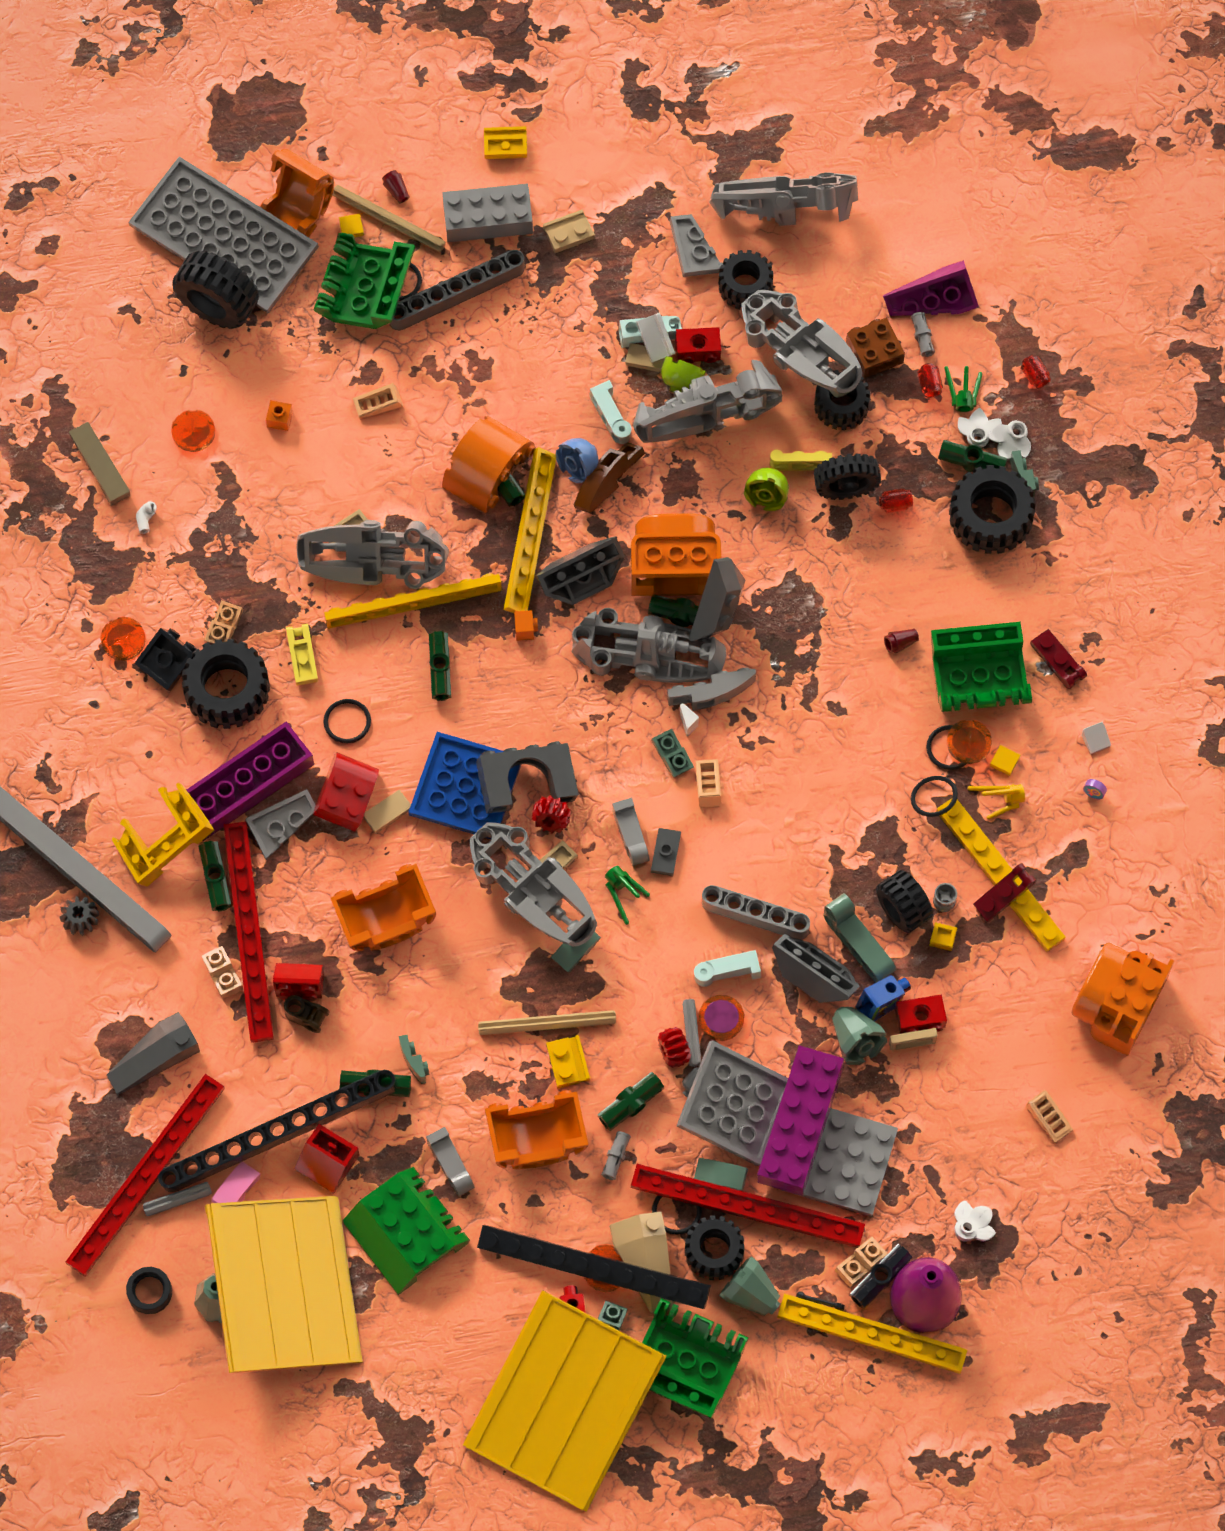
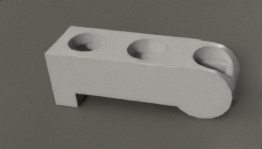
M633 798L612 803V812L632 866L648 862L649 854L639 825Z
M446 1127L426 1136L428 1146L456 1194L461 1196L474 1189L471 1177L457 1153Z

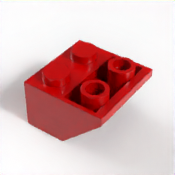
M276 963L273 975L276 997L286 1000L288 997L296 995L308 1001H315L317 998L322 999L323 965Z
M318 1124L305 1143L294 1169L334 1194L360 1156L359 1149L331 1130Z

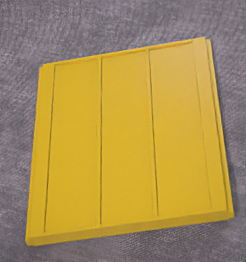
M338 1196L207 1204L205 1211L208 1218L229 1373L362 1363Z
M542 1290L463 1446L587 1512L667 1356Z

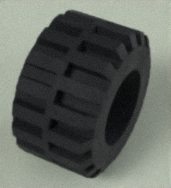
M740 250L738 254L732 253L729 255V259L725 258L723 260V265L719 269V293H722V299L724 301L727 300L729 306L734 304L735 309L740 310L742 303L757 290L772 291L773 271L771 263H767L768 259L765 256L761 258V254L758 252L752 254V250H747V253H743V250ZM740 275H750L757 282L746 286L737 283L734 279Z
M834 370V371H833V373H835L836 375H839L840 373H842V372H839L838 370ZM861 377L857 387L846 394L854 400L852 404L847 406L833 403L830 399L833 397V394L828 389L817 385L814 402L815 413L818 414L820 421L824 420V425L827 427L832 425V429L837 430V427L846 430L847 427L852 429L855 428L856 423L860 425L863 422V418L867 416L870 403V390H868L867 382L863 383L864 378Z
M899 870L876 886L877 897L889 919L902 931L911 933L933 917V910L928 896L920 884L907 872Z
M710 1216L709 1220H706L704 1217L700 1219L699 1224L695 1222L685 1239L686 1262L688 1266L691 1265V1270L694 1273L698 1272L699 1277L704 1279L705 1276H708L709 1280L713 1281L714 1277L722 1280L725 1275H728V1277L733 1275V1271H737L740 1267V1262H742L744 1255V1237L740 1234L741 1230L739 1227L735 1228L733 1221L729 1220V1222H726L725 1217L720 1216V1219ZM713 1237L722 1239L729 1247L728 1253L718 1259L705 1256L700 1246L706 1239Z

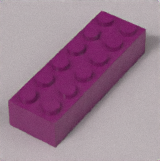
M287 721L186 789L214 829L202 841H205L224 828V824L231 823L314 766L312 753Z
M798 1046L757 1174L758 1183L803 1196L844 1068V1058Z

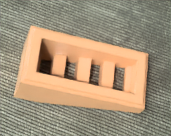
M394 383L353 398L360 419L403 407L399 390ZM392 394L393 400H389L388 395ZM379 397H383L385 403L381 404ZM371 399L375 400V407L372 406ZM366 401L368 407L367 410H364L362 402Z
M718 759L695 761L699 807L721 806ZM714 769L712 772H701V770ZM707 778H715V779H710V780H701V779H707ZM704 787H716V788L702 789V788H704Z
M1046 1090L1027 1103L1026 1108L1054 1143L1074 1130ZM1044 1101L1046 1104L1038 1109L1036 1106ZM1048 1109L1052 1111L1047 1116H1042V1114L1046 1112ZM1056 1116L1058 1120L1049 1125L1047 1122ZM1060 1124L1064 1126L1058 1132H1053V1129L1058 1127Z

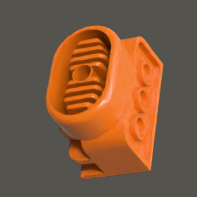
M693 513L654 514L641 518L635 525V536L631 541V596H653V594L659 596L703 595L708 579L706 577L709 576L713 560L722 558L721 540L715 534L714 521L707 516Z
M1108 942L1103 946L1075 1000L1071 1013L1074 1017L1091 1024L1090 1033L1093 1039L1129 1056L1169 977L1174 960L1170 959L1166 965L1154 959V954L1151 952L1149 955L1139 951L1128 952Z

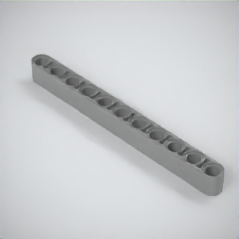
M0 786V821L150 950L156 953L171 938V933L159 921Z

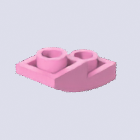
M241 1162L217 1190L212 1198V1202H242L248 1190L260 1179V1173L244 1162Z

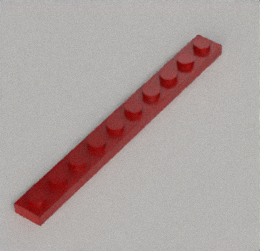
M247 822L224 824L250 1041L254 1043L274 1040Z
M207 1074L202 1077L67 1258L65 1263L86 1277L158 1180L160 1171L170 1164L225 1090L222 1084Z
M636 1164L630 1187L856 1248L861 1244L865 1223L641 1164Z

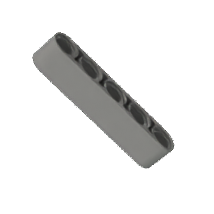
M709 885L702 891V907L708 912L780 935L787 934L791 938L802 940L809 934L810 919L803 913L716 885ZM710 895H714L718 898V900H716L715 902H710L706 898ZM736 902L740 907L732 909L728 904ZM758 909L761 911V914L754 916L750 911ZM780 916L783 918V921L776 923L772 918ZM797 923H802L805 926V928L802 930H798L794 927V925Z

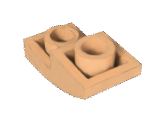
M221 600L215 619L211 621L204 641L214 644L217 639H222V642H227L228 639H231L243 608Z
M223 946L201 956L222 999L244 990Z
M871 1237L859 1246L850 1257L838 1265L835 1272L851 1288L867 1275L876 1264H879L888 1253Z

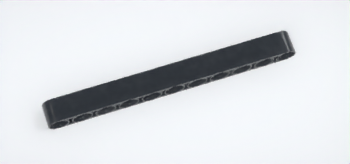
M380 1070L174 1163L160 1171L158 1181L168 1192L179 1191L315 1129L318 1124H327L391 1095L397 1089V1080L391 1071ZM391 1078L392 1082L388 1087L380 1086L382 1079ZM364 1087L370 1088L369 1095L365 1097L359 1096L360 1089ZM341 1097L349 1098L347 1105L343 1107L337 1105ZM319 1107H326L327 1112L323 1116H317V1109ZM300 1116L306 1118L302 1126L294 1125L296 1118ZM283 1126L284 1132L279 1136H274V1128ZM255 1136H261L263 1138L261 1144L257 1146L251 1145V1141ZM233 1146L241 1147L239 1154L230 1155V1149ZM211 1156H219V1161L217 1164H208V1160ZM191 1165H197L198 1168L196 1173L193 1175H188V1167ZM169 1175H175V1182L171 1185H166L165 1179Z

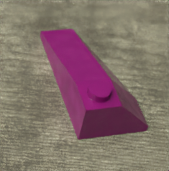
M964 260L942 267L883 295L890 316H912L917 312L938 315V313H951V315L979 308Z

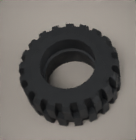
M195 251L189 254L172 280L173 291L184 306H187L192 313L197 314L201 319L207 320L213 325H219L221 328L233 329L242 326L259 300V291L252 278L248 277L247 273L239 269L236 264L212 252Z
M987 465L986 469L983 470L981 467L975 468L973 474L971 472L966 473L963 476V480H959L955 486L949 508V521L951 527L954 528L956 537H962L961 542L964 545H972V550L979 552V549L985 550V554H991L992 551H997L998 554L1004 553L1005 548L1012 550L1016 548L1017 542L1021 544L1031 530L1036 501L1033 497L1034 492L1030 486L1027 487V481L1024 477L1019 479L1017 477L1018 473L1014 470L1008 472L1006 467L1000 466L999 469H996L993 465ZM988 496L997 497L1009 504L1013 515L1003 522L990 523L980 519L973 512L971 506L980 498Z
M217 639L214 644L210 645L209 642L203 644L201 651L196 649L192 653L193 659H187L185 663L186 669L182 672V687L187 706L190 707V711L194 716L199 717L201 722L206 724L209 721L210 726L214 728L223 725L224 729H230V725L235 724L238 728L243 726V722L246 720L250 723L255 719V713L260 714L263 711V704H266L269 698L270 683L262 656H258V652L253 647L248 649V645L245 642L240 641L239 644H236L235 639H228L227 642ZM232 669L246 676V686L239 694L233 697L217 698L205 690L207 680L220 670Z

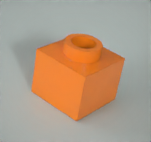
M270 400L266 416L267 428L288 431L293 414L292 404Z
M532 610L514 611L516 641L534 640V632L538 631L537 618H533Z

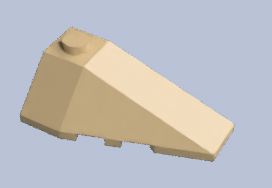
M662 1212L639 1214L610 1224L614 1249L617 1255L621 1256L623 1262L670 1274L667 1237ZM639 1292L651 1314L654 1313L661 1298ZM667 1300L671 1302L668 1311H670L674 1304V1301Z

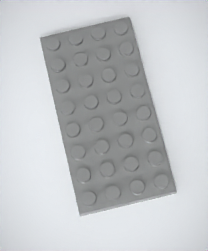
M180 156L128 222L129 226L184 261L189 254L195 251H207L236 264L257 285L259 300L255 306L266 313L271 311L319 247L317 242Z

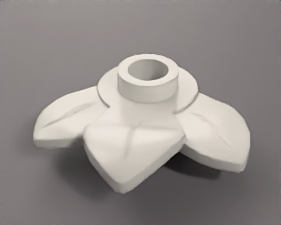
M978 408L971 414L969 419L959 417L957 425L960 433L967 437L970 445H977L982 448L987 445L990 432L997 425L1002 424L999 418L988 421L984 411ZM979 436L981 440H976L974 437Z
M1015 420L1008 425H997L989 434L988 438L998 443L997 452L999 456L1010 459L1012 451L1021 450V456L1026 458L1031 450V443L1027 438V427L1021 421ZM1013 429H1017L1019 435H1015Z
M962 1201L955 1209L954 1216L957 1222L954 1231L959 1240L964 1242L973 1239L987 1241L996 1234L995 1230L988 1225L992 1218L991 1208L977 1206L973 1209L967 1201Z

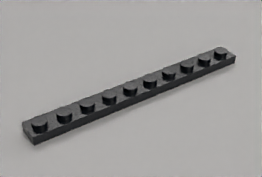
M486 1224L482 1225L477 1245L479 1249L700 1309L706 1308L711 1285Z

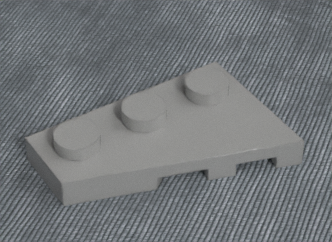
M692 214L671 216L669 222L682 276L689 277L719 273L720 266L723 263H720L716 257L713 247L709 246L704 238L703 231Z
M307 789L246 818V822L265 860L313 815L316 805Z

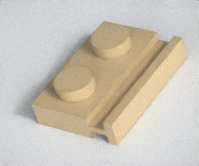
M583 209L543 224V229L547 234L554 253L595 239V234Z

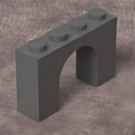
M559 741L543 747L535 744L521 750L508 748L500 753L486 751L476 761L486 814L509 811L513 803L508 783V773L513 767L521 764L532 765L543 772L548 782L550 795L554 799L560 797V802H573L579 795L568 743L561 744Z

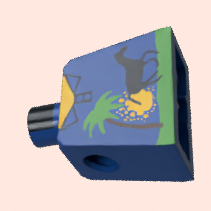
M890 975L865 988L855 1008L875 1022L895 1009L896 1002L902 1001L905 992L911 990V985L906 978L897 981L894 976Z

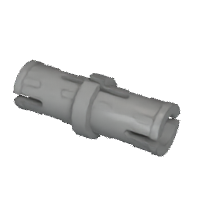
M914 313L911 319L915 328L914 337L919 343L921 356H932L935 350L932 345V333L928 329L925 313Z
M621 1131L616 1132L611 1150L607 1152L608 1158L605 1167L601 1173L604 1178L616 1180L620 1164L626 1157L624 1153L631 1138L629 1134Z

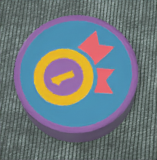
M1088 779L1083 787V791L1089 797L1100 800L1104 798L1107 788L1096 779Z

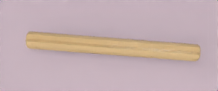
M340 185L334 187L332 196L438 252L444 249L446 242L439 237Z
M614 1010L480 1021L478 1023L479 1035L615 1024L616 1013Z

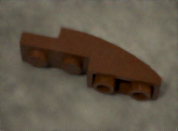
M627 442L619 450L610 448L599 459L594 471L586 477L574 502L575 509L591 513L605 499L611 496L619 487L617 479L645 454L643 447Z

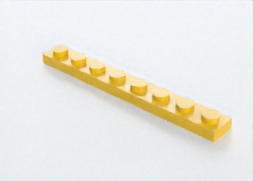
M540 447L534 449L504 604V610L513 614L514 611H528L556 463V454Z
M485 574L481 578L473 580L467 578L455 584L444 583L437 588H421L414 593H399L387 599L376 598L372 602L364 604L358 602L346 608L335 607L328 612H324L327 629L502 591L501 579L499 574Z
M952 799L938 807L936 812L946 808ZM958 799L947 813L940 815L941 819L994 886L1013 870ZM1019 877L1014 880L1018 886L1022 883ZM1029 889L1010 904L1011 908L1046 952L1065 940L1066 936Z
M785 1293L777 1318L958 1374H961L968 1349Z

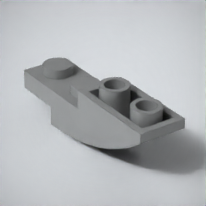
M740 668L734 672L718 671L711 675V680L708 684L706 682H698L693 686L687 687L683 685L673 686L667 690L668 705L691 703L692 711L726 702L745 691L756 681V669Z

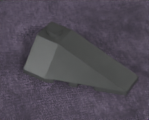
M177 1012L158 1022L106 1075L116 1094L119 1095L199 1053V1045L181 1014Z

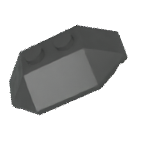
M614 536L590 543L550 563L536 576L545 596L574 605L612 586L625 555L617 537Z
M729 557L713 560L689 636L690 641L709 638L728 630L732 624L746 580Z
M784 934L772 946L782 976L820 1003L848 1000L860 987L855 982L848 968L810 942L791 938L789 935Z

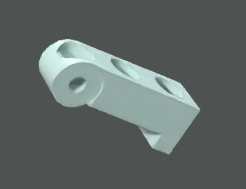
M661 316L670 340L676 339V329H682L680 318L678 316ZM644 318L620 320L618 331L621 348L629 347L630 343L643 342L636 321Z
M610 380L590 388L589 397L613 440L618 444H625L631 439L632 428L629 422L623 420L611 397L613 395V386Z
M756 950L697 964L694 968L695 982L702 987H707L713 981L750 973L752 980L761 978V969Z

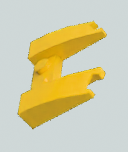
M176 783L178 790L168 792L166 787L158 789L177 824L148 848L125 818L120 822V825L125 827L120 840L112 838L114 845L136 882L143 886H149L164 873L162 868L192 843L199 844L214 831L202 810L180 783Z

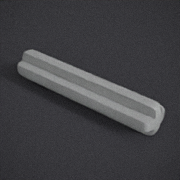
M694 999L683 1000L682 1005L686 1040L691 1054L689 1066L695 1067L701 1064L696 1007Z
M204 1182L143 1204V1209L146 1216H151L212 1194L209 1183Z

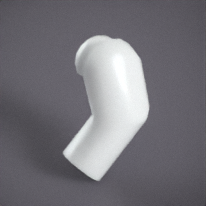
M152 501L143 504L136 513L140 534L150 532L148 521L157 510V505Z

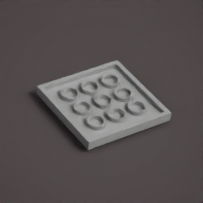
M712 1040L708 1043L676 1126L759 1166L788 1078Z
M831 1108L802 1197L872 1217L898 1128Z

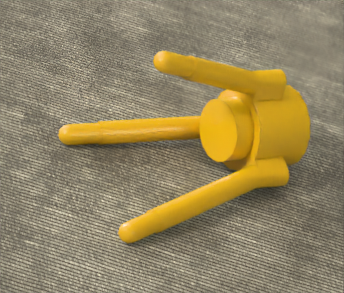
M1022 784L968 786L967 788L969 791H983V796L1004 795L1005 802H1010V805L987 815L986 818L988 820L1011 809L1020 808L1019 803L1025 802V791Z

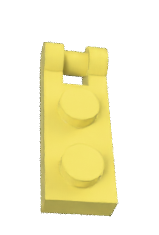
M776 449L770 454V468L778 471L814 470L823 461H829V458H832V453L825 451H816L815 453H804L802 451L783 453L781 450Z
M302 624V627L293 628V626L286 627L296 686L318 682L308 624ZM303 636L304 639L295 640L294 637Z

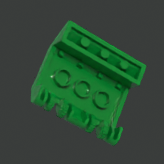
M338 233L333 250L346 258V260L336 255L330 257L321 288L334 295V297L326 293H319L314 311L335 323L377 329L391 323L414 254L415 245L394 241L392 249L358 244L353 234Z
M1021 621L931 630L932 663L941 712L952 711V706L955 711H959L961 703H966L968 709H974V704L977 709L997 707V702L999 706H1005L1006 699L1011 698L1013 705H1019V699L1022 704L1032 703L1031 686L1027 684L1022 652L1024 641Z
M414 1167L397 1173L369 1193L342 1220L398 1295L416 1283L417 1276L453 1249L456 1253L470 1242L465 1232L460 1233L462 1229L459 1225L450 1229L445 1227L451 1223L453 1217L451 1214L446 1215L448 1210L437 1196H433L434 1192L431 1189L420 1193L417 1191V1189L424 1185L425 1181L423 1178H419L420 1174Z
M661 1298L642 1343L667 1357L649 1391L712 1418L740 1362L749 1337L739 1333L733 1346L732 1342L736 1332L730 1330L725 1344L717 1341L722 1331V1325L717 1323L711 1336L710 1333L714 1322L695 1314L689 1326L688 1323L692 1316V1312L689 1310L684 1313L680 1325L674 1322L679 1306L673 1304L667 1316L666 1314L671 1302Z

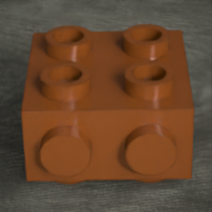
M887 317L881 320L875 319L863 327H854L847 333L846 343L856 356L864 379L904 363L905 352Z

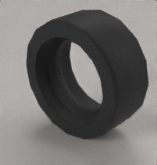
M152 1266L142 1267L129 1277L126 1285V1295L132 1307L138 1312L156 1314L164 1310L170 1303L172 1285L167 1274L161 1269ZM146 1277L157 1278L163 1285L162 1297L153 1304L142 1303L135 1294L137 1284Z

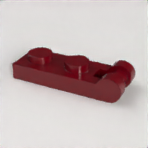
M1049 629L1031 640L1030 645L1066 688L1070 689L1077 680H1083L1087 677L1085 669L1074 660ZM1069 669L1073 672L1070 675L1066 673Z
M1023 863L1014 867L1008 875L973 903L987 922H990L1036 883V879L1026 872L1027 868ZM1018 877L1023 881L1019 886L1014 881Z

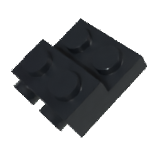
M160 628L134 664L166 690L171 691L182 676L183 670L186 669L185 663L187 659H193L192 653L197 648L188 641L184 644L179 640L181 635L174 629Z

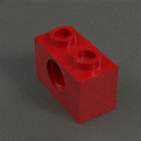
M720 327L676 329L677 361L682 360L690 364L700 361L706 363L720 361ZM701 345L703 348L697 349L694 346Z
M942 994L896 1002L895 1013L900 1034L936 1028L937 1032L946 1028L947 1017ZM923 1013L927 1016V1019L920 1021L915 1015Z

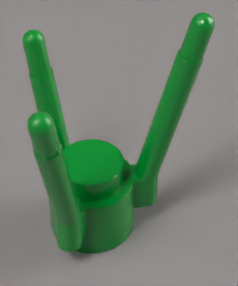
M945 366L946 378L952 397V406H956V410L960 412L972 411L973 407H976L982 372L978 373L972 395L971 391L968 390L969 367L965 366L963 390H960L958 395H956L949 368Z
M614 866L605 874V878L608 881L605 886L611 892L624 923L628 925V918L615 888L620 890L626 887L636 898H639L640 894L630 884L646 897H649L650 893L632 879L626 871H623L619 866Z

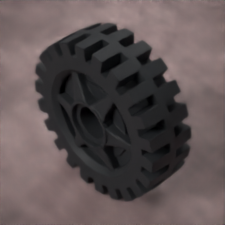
M857 453L854 456L847 454L845 457L839 455L836 459L832 457L829 458V461H823L822 464L817 465V468L814 469L817 493L826 499L836 500L839 498V500H844L847 497L848 499H853V496L857 498L862 497L861 494L867 495L869 491H875V488H878L881 484L878 461L873 456L868 457L867 454L862 456Z

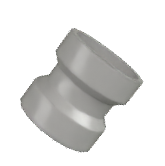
M950 883L938 885L933 897L934 907L941 912L952 910L957 899L956 888Z

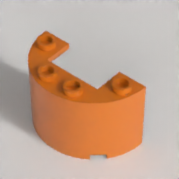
M289 149L276 150L271 157L272 166L270 170L274 173L281 168L280 174L276 179V192L269 199H264L260 207L305 236L310 237L317 227L315 223L319 220L320 215L324 216L330 204L334 191V178Z
M485 416V420H477L463 436L450 458L452 460L451 469L446 468L442 481V488L484 513H487L490 508H494L498 503V486L502 481L505 482L508 479L513 465H517L519 462L524 463L526 458H530L533 455L534 449H536L534 442L490 416Z
M406 864L400 867L395 872L397 880L384 881L377 888L372 890L368 888L360 891L357 896H354L351 889L348 891L341 890L331 897L352 950L362 952L364 950L363 947H370V950L374 951L398 944L423 930L422 925L426 922L428 925L434 921L436 910L417 864Z
M561 1091L554 1096L553 1103L538 1102L533 1107L524 1108V1106H516L508 1111V1104L494 1103L485 1108L497 1166L501 1168H507V1165H512V1169L518 1170L552 1165L569 1159L570 1153L574 1152L575 1155L582 1153L589 1145L577 1091Z

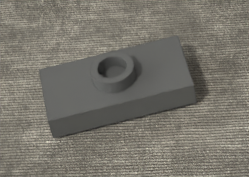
M664 828L658 829L651 873L674 876L681 831Z

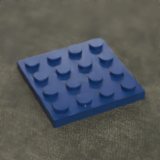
M437 731L408 812L409 816L473 835L487 822L501 824L506 811L486 814L476 761L483 752L495 751V753H500L503 750ZM517 765L509 770L508 783L511 794L521 765Z

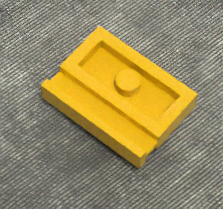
M526 126L484 128V158H527Z
M579 1035L546 1043L557 1089L579 1084L583 1081H590Z

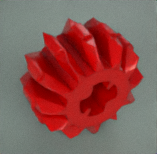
M551 795L548 798L542 796L532 809V820L535 821V827H541L542 832L548 830L551 834L555 831L561 833L570 821L571 809L567 808V802H560V797L554 799Z
M674 1027L660 1032L658 1046L666 1064L674 1068L689 1062L691 1058L690 1048L682 1030Z

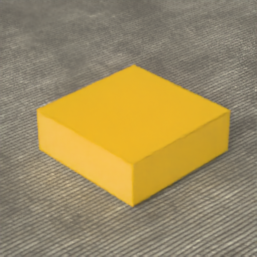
M360 213L339 217L341 233L353 234L354 237L364 236Z
M1000 745L990 763V767L1010 776L1020 758V754Z
M935 922L929 946L952 951L957 927Z

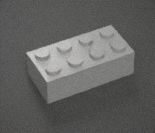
M528 183L442 192L447 242L533 234Z

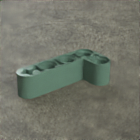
M845 893L824 907L823 916L827 924L875 983L897 970L892 959L855 915V906Z

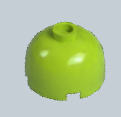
M668 356L665 357L661 369L662 380L670 387L669 391L673 393L676 390L682 393L683 387L689 389L692 379L703 377L706 374V371L701 370L702 368L682 360L672 361L673 358Z
M760 468L754 471L747 479L744 488L746 500L754 507L757 504L765 506L763 509L765 511L781 509L787 501L789 484L786 477L773 468Z

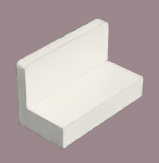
M660 313L636 321L651 363L675 354Z

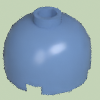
M572 438L558 446L559 449L555 453L561 471L564 473L567 470L572 475L568 479L575 483H583L599 462L596 447L582 438Z

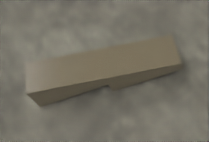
M89 422L69 431L73 442L89 470L93 473L110 505L112 506L129 497V488Z

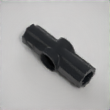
M897 1244L849 1294L853 1302L865 1309L883 1289L890 1285V1282L897 1276L899 1271L913 1259L909 1251ZM883 1272L886 1274L887 1279L879 1281L876 1279L875 1274Z

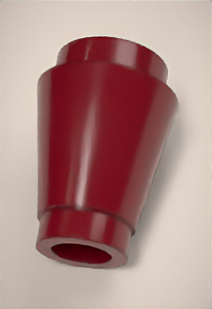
M393 170L382 177L383 186L399 204L410 198L401 173Z
M914 628L889 632L888 635L884 636V644L889 653H898L919 641L918 632Z

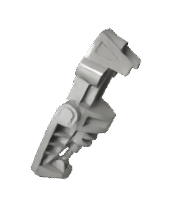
M824 172L802 179L773 176L717 183L713 188L709 203L721 219H725V216L733 210L746 211L747 214L758 215L759 220H762L763 217H767V221L775 218V222H778L779 226L796 225V208L817 207L818 210L824 211L833 210L838 207L839 222L849 219L852 203L859 200L857 176Z
M757 290L742 303V314L748 344L753 348H759L767 343L776 351L773 354V360L777 367L785 371L788 368L806 380L828 389L836 398L845 396L857 387L862 377V369L850 347L823 320L817 318L810 325L804 321L798 311L795 295L777 291ZM768 318L774 323H777L779 320L783 321L777 324L778 327L775 330H768L765 324ZM831 357L847 367V369L836 375L833 373L832 368L828 366V358Z
M751 360L753 370H745L739 373L735 382L715 387L711 378L706 375L692 379L689 389L683 387L682 393L677 390L674 391V398L665 401V405L657 409L645 406L644 402H641L637 408L633 428L643 443L667 441L703 433L714 429L717 421L730 417L735 419L743 418L744 420L757 418L760 414L782 402V389L777 382L776 376L771 375L761 361Z
M365 520L360 525L323 527L299 534L296 542L297 559L301 570L325 579L351 584L374 586L382 582V574L396 575V579H404L405 584L409 588L418 589L424 583L430 582L445 572V563L449 557V549L443 543L442 536L432 527L427 530L425 524L421 521H412L405 532H387L386 529H381V523L376 520ZM410 531L418 532L420 537L413 536ZM401 544H407L409 548L424 549L425 562L405 561L406 550L404 547H400ZM324 549H336V552H346V560L314 561L315 554L323 553ZM433 553H438V554H440L442 557H440V556H433ZM411 573H417L420 579L414 578Z
M604 608L598 615L595 611L586 616L572 632L573 645L571 652L578 660L591 668L599 676L608 674L611 668L619 669L621 665L635 667L634 675L640 680L671 683L703 681L711 679L712 674L722 671L726 659V647L715 637L690 641L689 636L692 629L664 623L658 616H645L640 625L618 622V614L614 609ZM611 619L613 620V622L610 624H606L603 622V620ZM613 633L620 634V637H616L615 649L593 646L595 634L610 636ZM580 636H585L588 639L581 638L579 641L577 638ZM689 651L699 653L701 659L708 661V668L674 660L675 652L687 653ZM598 660H605L607 663L599 665L596 662Z
M487 822L482 828L477 830L470 838V849L476 877L480 883L485 885L496 881L509 894L504 899V905L511 913L519 914L544 934L572 947L580 946L592 937L597 927V921L584 894L556 859L548 857L542 863L529 849L530 840L524 828ZM485 837L492 838L488 844L481 843ZM517 837L524 838V840L521 843L517 844L513 842L514 839ZM501 846L505 849L509 848L530 869L527 871L515 858L510 860L505 869L518 880L517 882L503 870H500L490 858ZM486 868L491 869V871L487 875L480 874L481 870L484 871ZM562 899H565L584 917L580 921L569 919L566 916V912L561 908ZM553 915L558 921L562 920L568 925L566 928L568 932L565 933L549 917Z

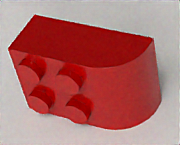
M336 752L313 815L355 832L361 825L379 769Z

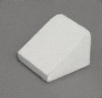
M682 703L680 705V717L688 737L698 727L699 716Z
M1103 721L1082 730L1081 736L1090 754L1111 747Z

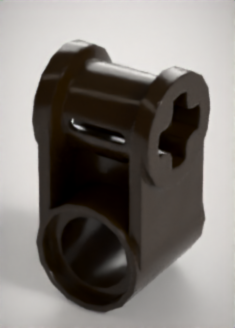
M296 995L288 997L284 1002V1012L288 1020L303 1026L309 1031L320 1033V1026L325 1016H328L330 1013L327 1008ZM292 1005H298L301 1008L298 1012L289 1011V1007Z

